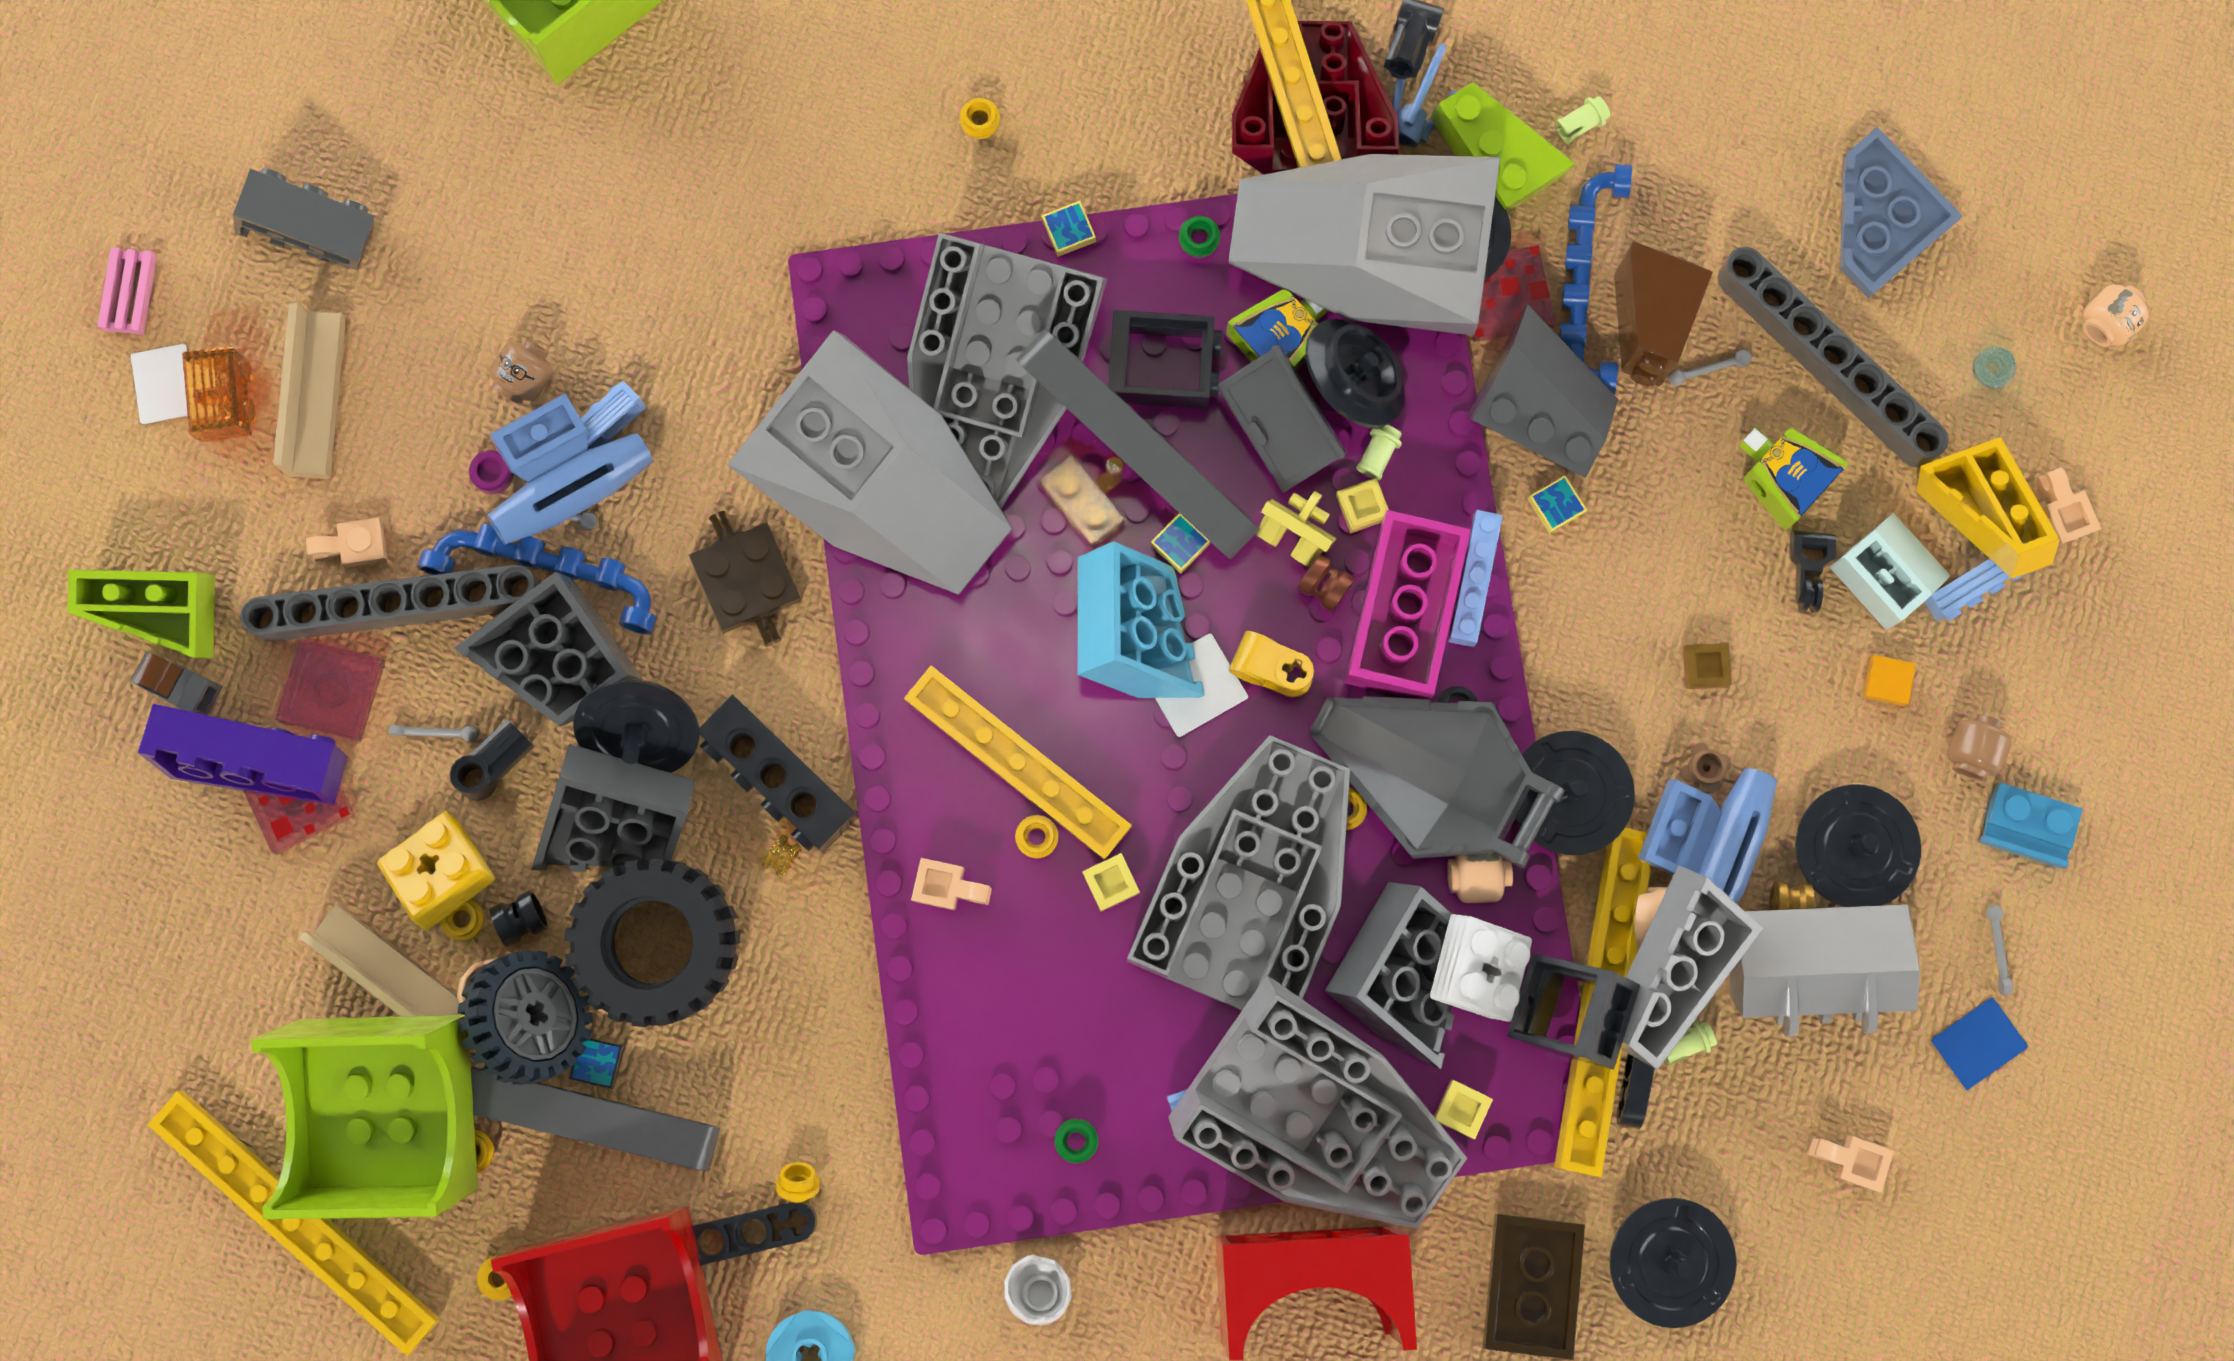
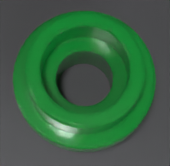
M1194 216L1187 219L1179 231L1181 248L1193 257L1201 258L1211 255L1217 249L1220 242V231L1217 224L1205 216ZM1195 233H1203L1207 240L1204 243L1198 244L1191 237Z
M1071 1119L1064 1122L1055 1134L1054 1143L1056 1151L1064 1160L1070 1163H1082L1089 1160L1095 1154L1098 1147V1135L1095 1128L1089 1122L1082 1119ZM1074 1132L1081 1133L1085 1138L1084 1146L1078 1150L1072 1149L1068 1144V1137Z

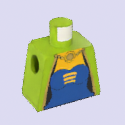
M1283 289L1232 318L1228 322L1226 335L1250 362L1255 361L1270 351L1272 346L1281 345L1294 368L1298 371L1306 362L1307 338L1312 329L1318 325L1316 321L1325 315L1328 310L1305 299L1299 303L1287 289Z
M1755 427L1739 445L1743 451L1757 462L1743 477L1744 482L1785 531L1799 520L1848 466L1845 460L1792 428H1789L1773 443Z

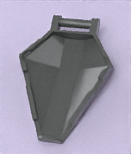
M1329 696L1310 729V735L1333 762L1350 769L1349 782L1413 859L1495 853L1507 861L1524 868L1530 858L1527 852L1554 802L1558 803L1565 791L1560 786L1531 772L1492 702L1458 701V703L1430 702L1429 699L1363 696V699L1333 698ZM1529 789L1537 792L1538 796L1511 845L1503 840L1520 811Z

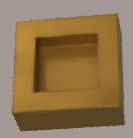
M1729 643L1694 644L1683 647L1686 689L1728 688L1732 685Z

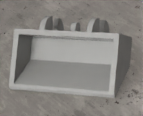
M1908 905L1745 911L1763 927V930L1730 972V997L1742 1018L1775 1017L1777 1025H1783L1784 1037H1796L1799 1029L1800 1015H1818L1819 1022L1822 1024L1831 1023L1832 1014L1852 1013L1855 1022L1862 1021L1863 1034H1874L1878 1026V1012L1918 1010L1920 967Z

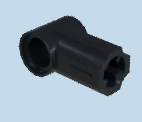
M1403 0L1394 27L1396 32L1384 63V68L1389 70L1391 76L1402 80L1417 78L1428 44L1433 43L1444 8L1421 0Z
M506 719L470 755L462 756L454 762L450 770L451 783L470 800H484L493 794L497 783L535 746ZM474 769H482L483 777L480 783L474 787H466L465 778L467 774Z

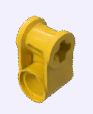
M1245 631L1228 669L1231 674L1246 682L1266 687L1292 698L1300 697L1309 690L1314 673L1313 664L1306 655L1252 631ZM1293 667L1300 668L1301 678H1297L1294 683L1288 682L1286 672H1291Z

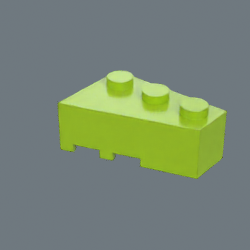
M1474 82L1441 101L1430 117L1455 156L1500 157L1495 196L1507 213L1565 178L1575 165L1572 160Z
M68 570L67 613L117 631L143 638L145 641L171 648L193 658L214 659L215 574L198 572Z

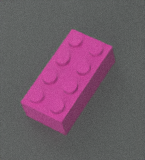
M1386 511L1379 530L1345 679L1346 684L1410 699L1430 700L1434 696L1471 529L1395 511Z

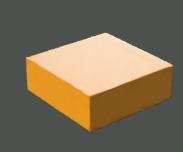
M1878 655L1871 656L1869 658L1863 698L1903 707L1909 705L1916 664Z

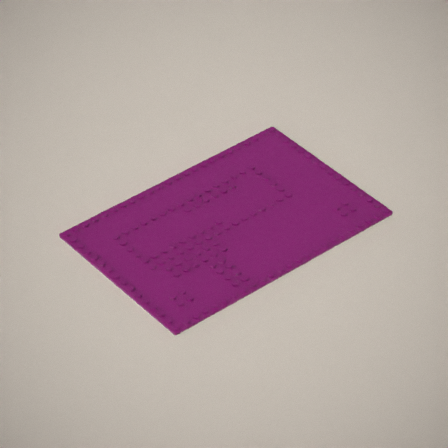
M1238 194L1086 214L1096 236V242L1057 257L1042 220L945 233L1108 278L1083 361L1107 386L1109 383L1113 310L1215 316L1214 330L1222 331L1220 356L1212 355L1211 371H1219V383L1251 363L1226 335L1228 322L1249 308L1283 290L1228 262ZM1194 216H1205L1217 224L1220 231V242L1217 249L1211 255L1201 258L1193 257L1181 248L1179 231L1187 219ZM1195 233L1191 237L1198 244L1204 243L1207 240L1203 233ZM938 235L791 255L788 260L801 368L805 367L834 330L845 335L909 388L907 357ZM1291 293L1299 303L1303 300V298ZM1328 311L1316 322L1319 324L1328 319H1347ZM1347 320L1373 331L1385 341L1394 353L1402 373L1405 391L1404 406L1400 415L1389 424V426L1402 433L1399 439L1402 445L1400 448L1394 449L1381 480H1377L1388 509L1467 529L1472 528L1473 515L1477 510L1497 514L1482 425L1467 417L1477 398L1467 336L1465 334ZM1129 334L1126 386L1199 391L1202 338ZM1307 361L1297 372L1347 453L1344 458L1333 461L1284 493L1219 389L1218 396H1210L1208 409L1128 404L1258 527H1260L1261 521L1265 516L1261 511L1267 501L1274 499L1299 515L1301 511L1288 504L1293 493L1298 494L1307 501L1314 491L1322 495L1317 507L1330 514L1328 520L1324 525L1311 517L1308 521L1337 538L1331 549L1327 552L1323 551L1322 555L1332 561L1333 568L1339 572L1346 571L1356 578L1332 613L1321 606L1320 600L1314 595L1306 596L1297 589V586L1310 567L1305 566L1290 556L1301 536L1289 529L1286 530L1277 546L1264 541L1256 533L1232 560L1210 542V545L1181 574L1174 568L1185 612V617L1180 621L1185 643H1193L1207 634H1212L1230 665L1245 631L1262 634L1280 645L1303 653L1312 662L1314 673L1311 687L1300 697H1287L1266 687L1238 678L1248 695L1245 701L1185 735L1178 737L1155 698H1137L1078 675V557L1115 541L1172 566L1151 546V541L1179 512L1068 409H1066L1001 509L1013 529L960 594L953 593L834 547L823 538L913 1246L915 1252L920 1255L1284 1202L1177 1141L1168 1118L1172 1111L1167 1096L1189 1088L1237 1019L1241 1010L1127 962V958L1178 838L1269 735L1332 761L1310 735V729L1329 696L1333 698L1363 699V696L1405 698L1345 683L1381 523L1350 533L1336 493L1337 491L1372 479L1359 472L1356 467L1372 439L1370 435L1371 429L1377 428L1358 425L1338 413L1317 389L1310 375ZM1499 532L1477 644L1473 648L1448 642L1461 582L1460 577L1436 689L1430 702H1436L1439 695L1449 687L1462 686L1474 693L1478 702L1493 703L1520 753L1523 754L1529 746L1536 742ZM1331 573L1328 574L1324 582L1318 588L1319 592L1332 575ZM930 666L937 669L1132 825L1131 829L1106 860L1122 853L1140 894L1101 912L1082 871L1106 860L1102 859L904 700V697ZM1293 667L1291 672H1286L1287 681L1294 683L1297 678H1301V669ZM1349 782V787L1355 789ZM1366 802L1367 813L1363 822L1354 829L1346 830L1341 907L1302 1000L1382 1054L1433 1116H1435L1451 1080H1455L1493 1099L1475 1139H1471L1440 1124L1467 1157V1160L1454 1177L1554 1163L1572 1058L1534 1049L1506 1037L1511 1022L1491 1019L1452 1006L1450 1013L1455 1014L1451 1031L1445 1030L1440 1052L1445 1055L1442 1067L1438 1069L1379 1038L1327 994L1325 990L1388 882L1421 886L1451 914L1472 916L1530 937L1532 939L1530 959L1525 967L1519 991L1520 996L1533 953L1574 963L1555 852L1549 851L1533 841L1527 852L1530 858L1525 867L1522 868L1511 863L1513 883L1512 886H1505L1504 894L1499 901L1463 903L1458 898L1457 893H1450L1448 860L1454 859L1455 856L1413 859ZM1349 803L1347 808V817L1350 816L1353 811L1352 806ZM1032 815H1041L1049 818L1058 830V844L1055 850L1044 858H1030L1024 855L1016 844L1015 834L1018 825L1025 818ZM1516 819L1503 840L1511 845L1521 828ZM1033 830L1029 834V841L1034 845H1040L1045 840V833L1041 830ZM921 858L964 867L965 871L962 880L988 885L992 888L989 905L958 898L956 910L954 911L913 902L911 898ZM1564 978L1546 1038L1574 1045L1581 1005L1577 981ZM1071 1119H1082L1089 1122L1095 1128L1098 1135V1147L1095 1154L1089 1160L1082 1163H1070L1064 1160L1055 1148L1054 1139L1058 1128L1064 1122ZM1074 1132L1068 1137V1144L1072 1149H1081L1085 1144V1138L1081 1133Z

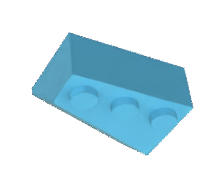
M1115 541L1079 556L1078 675L1137 698H1200L1205 696L1202 682H1194L1189 661L1196 659L1192 643H1185L1180 621L1185 617V612L1174 567Z

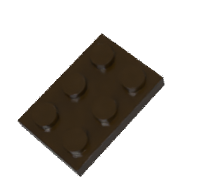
M1495 1214L1483 1337L1484 1349L1574 1360L1585 1233L1584 1224Z

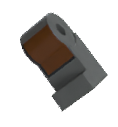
M148 651L145 652L130 679V682L182 710L208 715L223 687L181 665L173 664Z

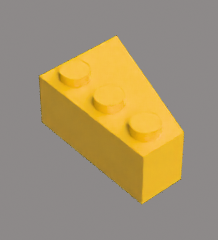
M2001 437L1920 466L1916 492L2012 579L2053 564L2060 539Z

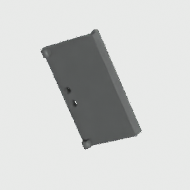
M1281 345L1272 346L1270 351L1219 383V391L1283 493L1333 461L1344 458L1347 453Z

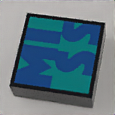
M590 1038V1040L582 1043L587 1048L583 1055L575 1058L577 1062L572 1066L569 1079L614 1089L625 1046Z

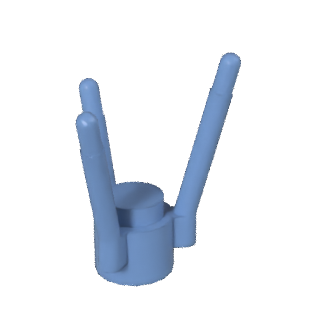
M1443 43L1438 46L1413 104H1405L1403 109L1400 108L1406 80L1398 78L1396 80L1392 106L1398 116L1399 143L1404 146L1417 147L1419 141L1426 143L1431 131L1435 127L1431 119L1425 120L1427 113L1421 106L1446 51V45ZM1452 91L1449 96L1456 93V91Z

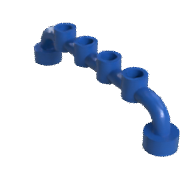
M1615 164L1614 172L1599 173L1591 177L1581 189L1579 204H1570L1568 229L1576 230V243L1567 244L1565 269H1574L1573 283H1564L1562 308L1571 309L1570 323H1561L1559 337L1585 365L1584 348L1587 330L1586 320L1590 289L1589 280L1593 249L1595 200L1599 191L1603 189H1612V197L1629 198L1632 165ZM1601 361L1599 370L1588 367L1615 395L1618 363Z
M482 524L478 533L464 530L447 533L438 540L433 550H423L417 565L418 569L430 575L452 573L456 562L449 557L451 551L458 547H467L485 556H499L513 560L528 568L536 569L538 567L553 571L554 573L558 572L573 580L589 581L607 590L628 592L634 599V606L624 607L619 625L630 631L651 635L657 619L654 614L650 613L651 597L648 589L640 580L623 574L626 568L623 563L610 558H601L599 567L583 563L586 556L583 552L565 546L561 547L559 555L544 552L546 544L531 536L520 539L519 544L508 543L505 545L493 527L487 524Z

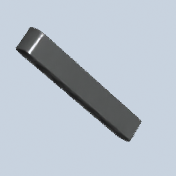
M1740 247L1732 251L1718 271L1717 279L1722 290L1903 462L1918 468L1932 462L1945 451L1949 438L1944 427L1767 259L1750 247ZM1732 265L1744 267L1748 271L1749 277L1743 278L1736 275ZM1769 293L1775 296L1779 306L1774 307L1767 304L1763 299V294ZM1793 322L1803 323L1808 328L1809 335L1799 334L1794 329ZM1824 350L1834 352L1839 359V364L1836 365L1828 362L1824 357ZM1854 379H1861L1866 382L1869 387V393L1860 392L1855 386ZM1885 408L1894 409L1899 415L1900 422L1896 423L1889 420L1886 416ZM1916 436L1923 437L1928 441L1930 452L1923 451L1918 447Z
M1046 328L1016 359L1027 372L1230 560L1260 530L1250 518Z
M509 565L255 597L244 604L240 619L247 631L265 641L277 642L500 614L541 582L527 568L521 565ZM521 579H528L529 586L527 591L522 596L512 597L511 590L514 583ZM485 584L486 594L480 601L470 602L471 590L477 585ZM435 590H443L444 597L442 602L438 606L428 607L429 595ZM394 595H400L401 604L399 608L394 612L386 613L385 607L388 599ZM358 600L359 606L356 614L352 617L344 618L343 611L346 604L350 601ZM315 605L316 614L310 622L302 623L301 616L304 609ZM272 610L273 620L271 624L260 629L259 621L261 616L265 612Z
M471 1066L474 1115L702 1171L710 1170L720 1127L538 1082L524 1085H513V1082L503 1083L496 1080L498 1074L488 1076L481 1068Z

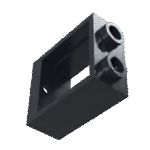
M1113 310L1108 387L1127 404L1208 409L1210 396H1218L1219 371H1211L1212 355L1220 356L1222 331L1214 330L1215 316ZM1129 334L1202 338L1199 391L1126 386Z
M1533 953L1525 975L1519 1002L1515 1008L1506 1037L1534 1049L1614 1070L1640 984L1612 971ZM1564 978L1595 985L1576 1045L1546 1038Z

